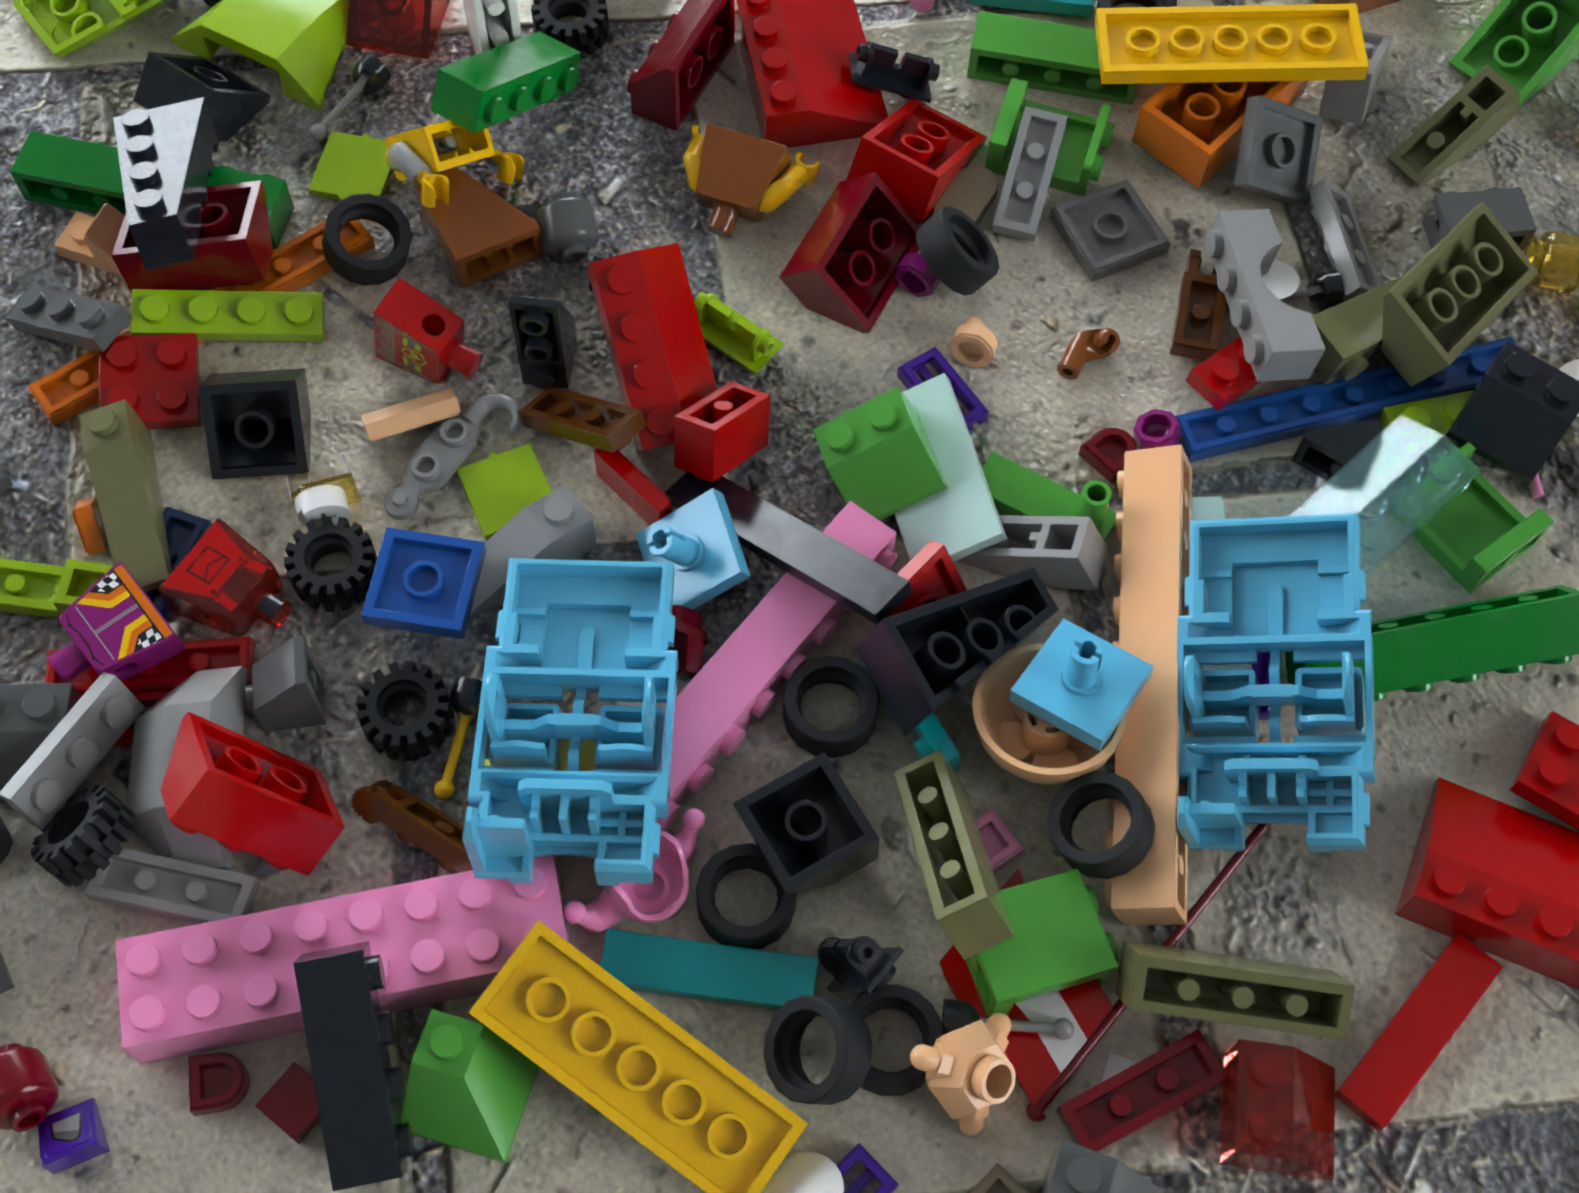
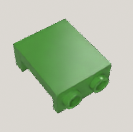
M1011 78L989 141L985 167L993 173L1006 176L1025 106L1068 116L1050 188L1084 196L1089 181L1094 180L1098 182L1105 159L1104 155L1098 154L1100 147L1108 149L1115 127V123L1108 122L1111 105L1103 104L1099 117L1093 118L1025 100L1028 82Z
M1470 442L1455 452L1451 448L1443 451L1429 465L1428 468L1430 470L1422 476L1414 472L1403 480L1395 490L1399 496L1389 511L1469 594L1534 547L1554 522L1541 508L1525 518L1469 463V459L1476 450Z
M1078 869L999 890L1014 937L965 959L987 1018L998 1012L1007 1015L1014 1003L1097 979L1100 985L1108 984L1119 967L1117 944L1110 933L1104 932L1098 918L1099 904L1096 894L1089 884H1084Z

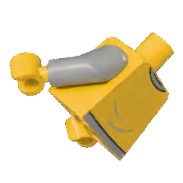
M447 120L388 136L385 140L387 147L385 160L390 169L394 170L395 176L399 181L409 179L415 185H422L421 202L428 208H435L436 199H440L446 204L449 203V179L442 174H433L439 171L483 159L488 164L498 163L496 179L503 183L512 184L514 179L521 181L525 164L523 157L512 152H502L501 145L491 139L488 128L473 133Z

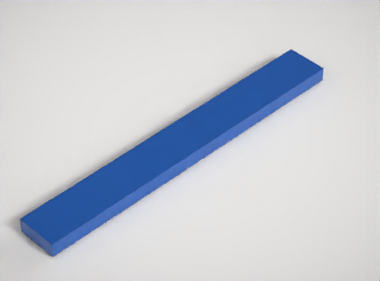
M1512 337L1469 346L1450 366L1412 387L1409 386L1393 365L1363 371L1348 381L1342 377L1327 385L1317 382L1232 402L1220 411L1211 407L1177 415L1175 417L1181 427L1179 445L1182 444L1189 462H1194L1303 436L1309 429L1378 418L1385 407L1474 390L1506 341L1514 345L1516 344Z

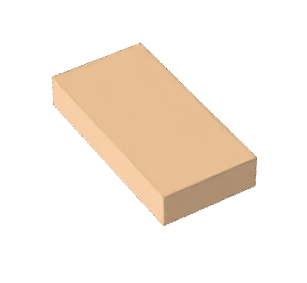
M450 387L363 414L361 418L369 441L372 440L373 442L459 415L461 410L457 397Z

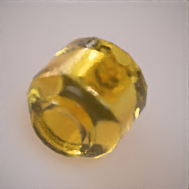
M1549 230L1538 239L1534 238L1529 242L1524 254L1539 271L1530 281L1531 285L1564 294H1570L1579 288V236Z

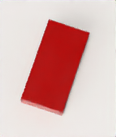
M598 448L594 450L597 476L649 526L672 513L671 500L619 450L614 453Z

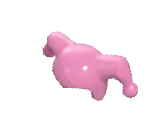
M697 808L686 810L683 816L684 825L673 836L661 830L659 858H654L653 883L620 882L619 886H605L602 893L590 903L584 905L578 900L568 902L564 908V918L571 924H579L591 933H599L625 918L647 924L661 922L673 916L687 898L690 888L688 865L697 851L698 829L704 826V813Z

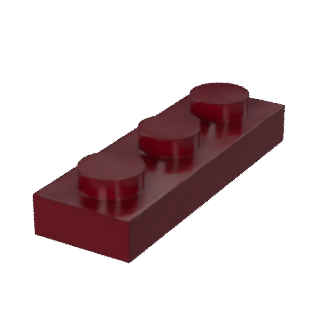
M1198 1029L1063 1103L1057 1108L1056 1112L1075 1144L1100 1153L1223 1084L1229 1076Z

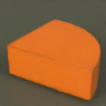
M92 497L80 500L74 507L72 514L85 552L89 556L105 552L107 550V538L97 498Z

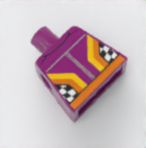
M120 561L61 613L58 620L72 637L73 641L47 659L65 683L91 666L99 675L106 672L115 675L120 681H123L182 653L186 648L122 561Z

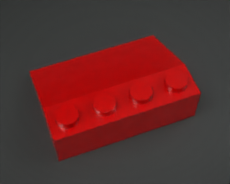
M734 0L735 33L762 139L791 148L859 138L888 117L881 90L868 89L860 84L853 83L851 80L848 54L849 52L855 53L859 43H867L854 0Z
M1439 777L1433 787L1395 915L1451 938L1459 932L1485 952L1579 990V832Z

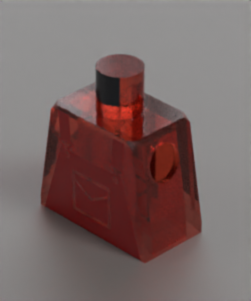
M219 518L158 589L171 612L235 637L244 636L257 619L273 628H278L286 621L291 611L290 602L277 596L282 589L283 583L274 564Z

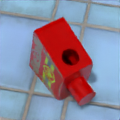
M397 279L373 312L375 356L434 384L441 383L451 369L468 378H472L480 367L483 354L464 344L463 319L403 279Z

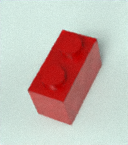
M730 381L675 415L674 467L689 472L698 479L714 482L766 447L769 434L770 395Z

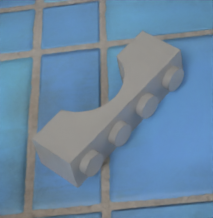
M1270 210L1218 211L1211 229L1205 234L1204 250L1206 255L1212 260L1217 274L1218 288L1221 292H1224L1229 305L1231 323L1234 327H1237L1241 337L1245 360L1251 364L1257 382L1309 379L1326 348L1312 314L1293 308L1279 300L1271 293L1262 279V275L1268 273L1283 243Z

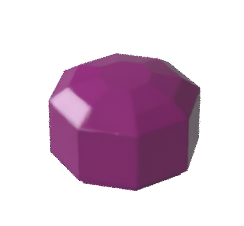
M920 253L904 255L896 267L895 278L905 291L917 297L932 295L940 283V279L931 271Z
M1153 409L1138 416L1133 428L1134 440L1139 449L1178 445L1181 438L1180 423L1172 412Z

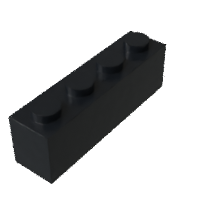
M369 941L301 954L293 965L332 1190L337 1191L401 1178L405 1171L407 1158L414 1157L415 1149L410 1122L400 1123L397 1106L398 1101L405 1100V1089L400 1066L391 1067L387 1046L395 1044V1031L390 1010L381 1012L378 989H383L386 986L381 955L371 956Z

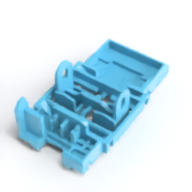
M1359 513L1190 521L1189 576L1185 578V608H1189V615L1178 616L1177 622L1180 723L1179 782H1187V792L1183 793L1182 796H1177V829L1188 843L1189 849H1223V851L1245 852V825L1287 823L1308 825L1306 841L1310 852H1332V850L1366 851L1365 827H1370V794L1365 793V783H1376L1374 769L1373 637L1371 632L1373 625L1371 610H1361V603H1366V573L1361 570ZM1270 652L1269 684L1259 685L1257 675L1253 669L1202 670L1200 665L1257 664V653ZM1281 652H1293L1294 663L1342 662V667L1298 668L1295 671V685L1280 683ZM1365 661V692L1362 669L1354 667L1353 662ZM1365 700H1366V735H1365ZM1281 705H1295V726L1299 736H1294V743H1281ZM1259 706H1269L1270 743H1257V737L1259 736ZM1187 708L1190 712V729L1195 737H1187Z
M509 558L503 609L498 612L495 636L499 646L487 645L468 790V803L470 807L466 808L462 837L475 878L509 879L510 883L532 884L535 857L572 855L595 858L594 872L597 885L619 886L620 882L653 883L654 858H659L661 824L657 823V818L666 819L669 812L667 797L670 796L677 694L676 672L678 671L679 664L678 651L669 650V646L674 647L676 621L675 616L672 615L675 578L674 562ZM563 692H576L573 701V713H561L560 707L557 704L507 703L506 698L563 700ZM587 692H598L599 701L643 702V706L603 705L599 708V715L584 714ZM657 703H667L666 720L664 709L657 707ZM488 733L490 737L488 758L491 766L484 765ZM561 739L570 740L568 771H558ZM582 740H596V769L592 768V771H579V754Z

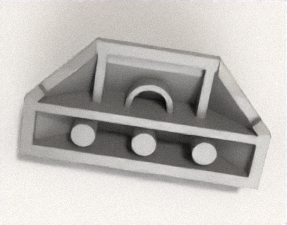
M243 666L196 671L135 719L126 806L136 815L133 818L136 820L134 828L163 857L223 870L232 869L233 851L225 848L218 840L199 832L196 834L185 833L169 821L160 790L182 719L187 712H191L242 735L245 686L248 670Z

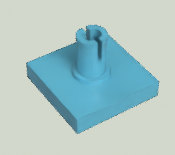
M714 488L636 534L644 562H674L673 605H681L694 610L751 577L724 495Z
M1063 618L1010 690L1009 701L1100 751L1151 678L1153 665Z

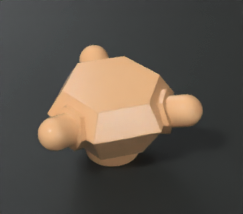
M994 1013L985 1023L981 1019L942 1035L936 1039L933 1047L925 1044L917 1045L910 1053L911 1064L916 1069L926 1072L925 1079L928 1088L952 1120L958 1119L961 1132L969 1137H974L981 1133L984 1126V1118L989 1116V1106L1004 1102L1011 1095L1015 1086V1069L1005 1054L1009 1044L1007 1037L1011 1031L1012 1024L1010 1018L1004 1013Z

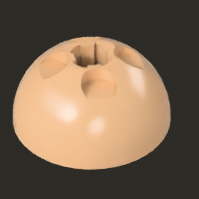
M1045 643L1017 647L1008 651L986 669L976 684L973 694L972 713L975 729L982 746L989 756L1005 771L1019 779L1035 784H1066L1076 777L1096 771L1117 749L1126 728L1127 712L1102 749L1098 751L1009 701L1010 690Z

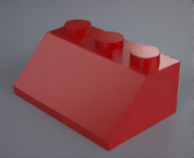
M187 712L184 716L160 790L169 821L185 833L196 834L199 832L214 838L225 848L233 852L241 853L244 850L263 858L276 869L284 871L289 868L308 876L345 828L321 770L191 712Z

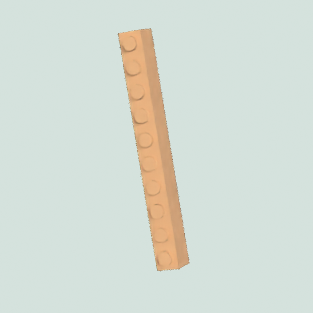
M1182 444L1125 451L1124 470L1117 473V487L1119 496L1123 499V511L1116 514V531L1119 540H1122L1121 554H1116L1114 559L1116 579L1121 585L1120 597H1114L1113 615L1116 625L1119 626V641H1113L1112 644L1153 665L1151 678L1127 711V723L1124 734L1117 749L1110 757L1112 762H1115V774L1129 780L1142 795L1151 809L1155 824L1153 844L1144 860L1127 874L1105 879L1104 881L1105 904L1124 926L1187 925L1188 843L1177 829V796H1182L1183 793L1187 792V782H1179L1180 723L1177 622L1178 616L1189 615V608H1185V578L1189 576L1192 467ZM1187 708V737H1189V710H1188V708ZM1108 799L1109 807L1111 810H1114L1113 827H1108L1106 830V850L1121 841L1130 828L1131 816L1129 809L1123 802L1117 799Z

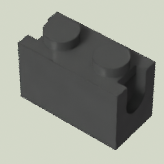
M1490 188L1482 191L1460 193L1451 191L1435 195L1432 201L1435 213L1434 215H1426L1422 221L1431 249L1476 205L1483 201L1524 252L1537 228L1522 188Z

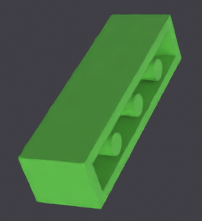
M978 11L967 78L1008 85L1011 78L1028 82L1027 88L1133 105L1138 84H1101L1095 29Z

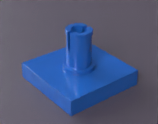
M386 527L361 613L364 624L464 639L486 555L484 542Z

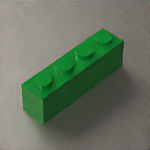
M538 31L438 68L430 110L476 133L572 92L580 76L578 65L581 52Z

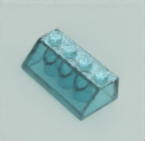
M1400 415L1289 516L1359 513L1361 570L1365 571L1367 578L1468 487L1481 469L1445 435Z

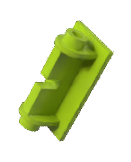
M702 291L694 299L704 341L752 374L756 375L784 346L783 342L771 335L770 330L762 329L720 301L713 292L706 294Z

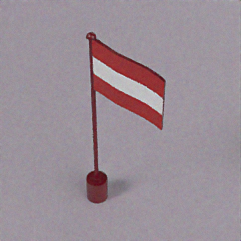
M1272 823L1258 824L1245 840V852L1236 851L1187 913V925H1177L1161 946H1176ZM1019 869L1014 872L1000 890L1024 884ZM953 945L939 961L944 978L957 1000L970 1003L977 1010L981 1018H987L966 960L962 958ZM1097 979L1014 1003L1007 1014L1010 1020L1054 1023L1059 1018H1066L1074 1026V1033L1067 1040H1059L1054 1034L1010 1031L1007 1037L1009 1044L1005 1054L1013 1065L1016 1079L1030 1102L1026 1107V1114L1034 1122H1041L1046 1119V1116L1043 1114L1045 1109L1127 1007L1120 998L1113 1006Z

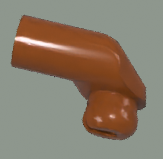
M1112 328L1093 329L1077 333L1071 339L1057 366L1058 373L1066 379H1076L1085 362L1108 357L1118 349L1120 344L1118 333Z

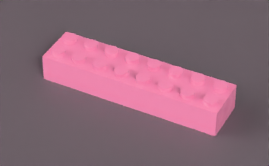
M551 855L535 858L532 884L510 883L509 879L475 878L474 871L470 870L115 940L122 1049L140 1064L305 1031L293 963L304 953L367 941L370 944L371 956L380 954L384 966L386 986L383 989H378L381 1012L390 1010L393 1013L481 995L538 920L570 943L554 857Z

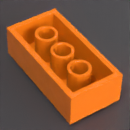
M1308 81L1167 83L1141 106L1132 142L1200 189L1239 153L1247 98L1261 95L1291 106L1303 95Z

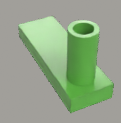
M991 452L982 467L996 509L1005 515L1091 517L1104 542H1106L1116 525L1117 513L1108 509L1112 492L1110 487L1102 481H1089L1084 485L1082 493L1079 495L994 452Z

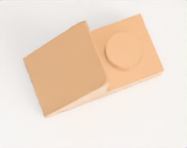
M106 203L102 206L96 217L76 211L54 244L59 256L122 276L111 254L124 215Z

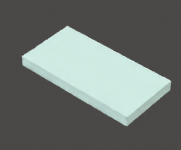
M942 373L903 391L902 393L918 412L948 487L894 514L909 559L911 560L930 540L944 544L953 562L1006 540L1007 536L950 379L945 373Z

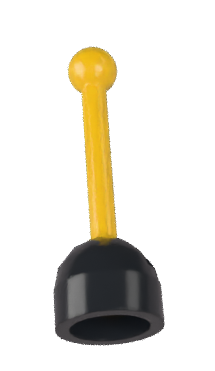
M457 677L454 680L450 699L452 707L460 715L442 780L438 781L434 786V793L441 800L451 798L455 792L452 780L469 720L478 717L482 688L481 680L468 677Z

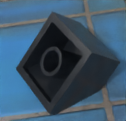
M149 52L133 101L148 110L204 97L219 141L227 142L268 104L270 95L211 59L207 60L201 56Z
M1506 341L1484 372L1445 436L1462 446L1470 442L1476 448L1474 453L1530 484L1579 413V381Z
M305 368L210 374L198 386L212 479L309 473L311 410Z
M825 752L733 803L735 810L786 894L833 885L878 859L879 837Z

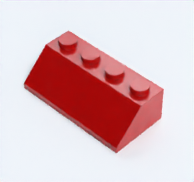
M679 243L637 250L594 261L587 266L623 403L625 406L640 409L647 424L644 429L633 437L636 450L639 451L674 443L675 415L717 390Z

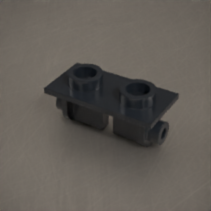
M868 41L866 44L859 43L855 53L849 52L851 80L853 83L860 84L868 89H879L898 94L905 99L931 102L929 80L935 82L940 73V65L935 64L933 58L905 52L900 64H897L895 61L899 55L898 49L876 44L872 41Z
M868 936L846 939L829 937L819 944L817 958L819 963L834 977L833 981L826 988L829 992L871 993V991H879L892 979L896 972L894 963L903 954L904 950L901 947L881 948Z

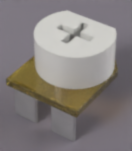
M344 454L342 456L347 472L345 474L303 484L293 493L288 477L285 476L291 503L294 509H296L297 518L301 523L306 525V523L314 520L316 527L323 526L322 517L331 516L333 524L337 525L339 517L349 520L351 513L348 504L361 501Z

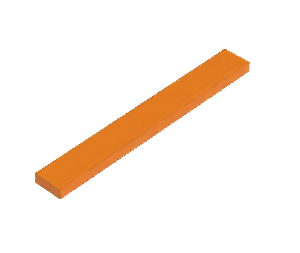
M353 220L342 227L340 232L341 244L345 250L355 257L375 247L373 237L359 220ZM326 221L274 249L265 282L247 286L218 287L209 290L295 292L333 271L324 257L322 247ZM131 329L119 336H132ZM198 340L199 345L206 342L205 340ZM91 350L27 386L54 427L99 402V351Z

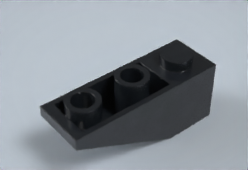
M510 295L508 305L523 384L533 385L541 389H548L550 386L568 389L577 348L574 316L559 300Z

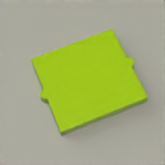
M331 131L309 185V195L339 201L354 194L370 193L383 197L393 172L385 160V151L387 149L385 140L370 138V135L367 133L358 136Z
M530 443L500 454L491 452L489 458L457 469V474L485 540L492 537L524 507L552 492Z

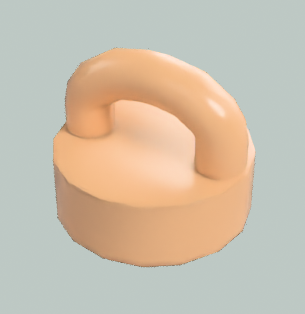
M970 316L963 325H960L955 330L949 348L953 357L961 364L972 368H982L993 360L998 342L996 336L985 326L980 318Z

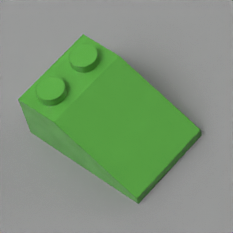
M1501 0L1449 62V66L1467 78L1472 79L1488 64L1519 91L1520 109L1579 54V0Z

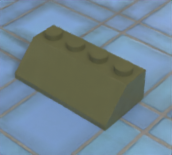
M1483 201L1476 205L1384 295L1382 352L1410 387L1450 366L1539 273Z

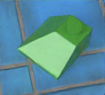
M431 1009L411 1061L400 1123L410 1122L414 1136L506 1164L539 1066L484 1024Z

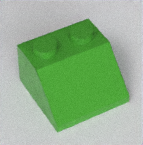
M898 387L813 429L827 470L846 504L852 501L878 520L887 518L948 488L918 412Z

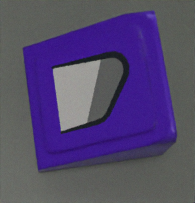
M95 1098L46 1116L45 1120L38 1125L42 1167L53 1174L110 1151Z

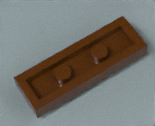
M550 386L518 411L524 427L612 453L626 447L631 442L632 437L647 426L640 409Z

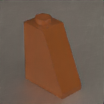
M453 167L440 173H434L442 174L449 179L448 204L440 199H436L435 208L424 206L421 202L422 185H415L421 212L462 288L544 256L541 244V231L538 223L459 168Z

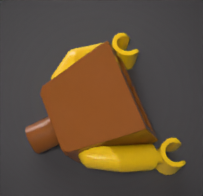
M707 123L705 134H700L699 125L692 126V140L683 156L689 187L696 192L701 205L713 209L707 230L725 238L732 237L738 217L759 222L765 213L776 210L803 185H811L816 182L820 161L816 160L814 164L806 165L803 163L805 154L797 152L794 164L791 165L792 160L787 146Z

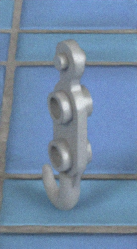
M491 393L478 398L459 415L441 422L408 461L405 469L407 478L405 484L390 490L386 494L384 507L387 514L395 520H406L414 516L419 508L420 496L441 489L474 450L482 420L490 411L494 409L508 411L512 417L509 431L516 433L522 425V418L518 414V411L521 409L520 405L512 397Z

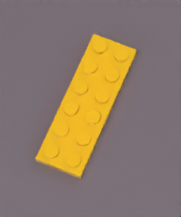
M1356 3L1096 8L1094 22L1101 84L1365 80L1369 69Z
M539 920L468 1012L706 1193H761L808 1125L806 1121Z

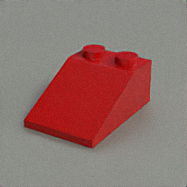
M912 99L861 137L846 180L876 172L914 220L922 223L934 212L936 203L958 172L969 166L984 145L987 136L916 99Z

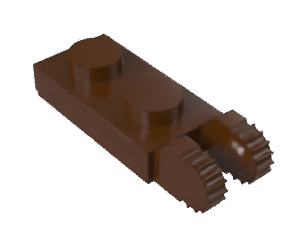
M1191 249L1181 280L1169 354L1205 361L1219 351L1226 297L1224 292H1221L1218 288L1217 274L1214 266L1212 268L1213 276L1198 274L1202 261L1201 251Z
M380 780L371 784V786L360 787V789L355 790V793L352 794L353 798L350 801H352L351 807L354 808L353 812H356L357 816L361 815L363 820L369 824L384 823L396 831V836L403 843L415 848H422L439 859V865L449 873L454 874L473 870L462 841L464 826L417 795H412L398 785L394 786L393 782H388V780Z

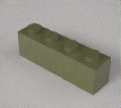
M939 749L894 771L936 921L962 958L965 960L1014 937L966 788L942 751Z
M1123 940L1115 994L1130 1010L1347 1041L1356 986L1333 970Z

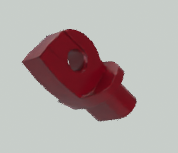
M673 605L672 615L676 619L674 647L669 646V650L678 651L679 664L676 675L677 679L685 681L693 679L703 667L704 645L709 642L708 634L702 630L701 613L681 605Z

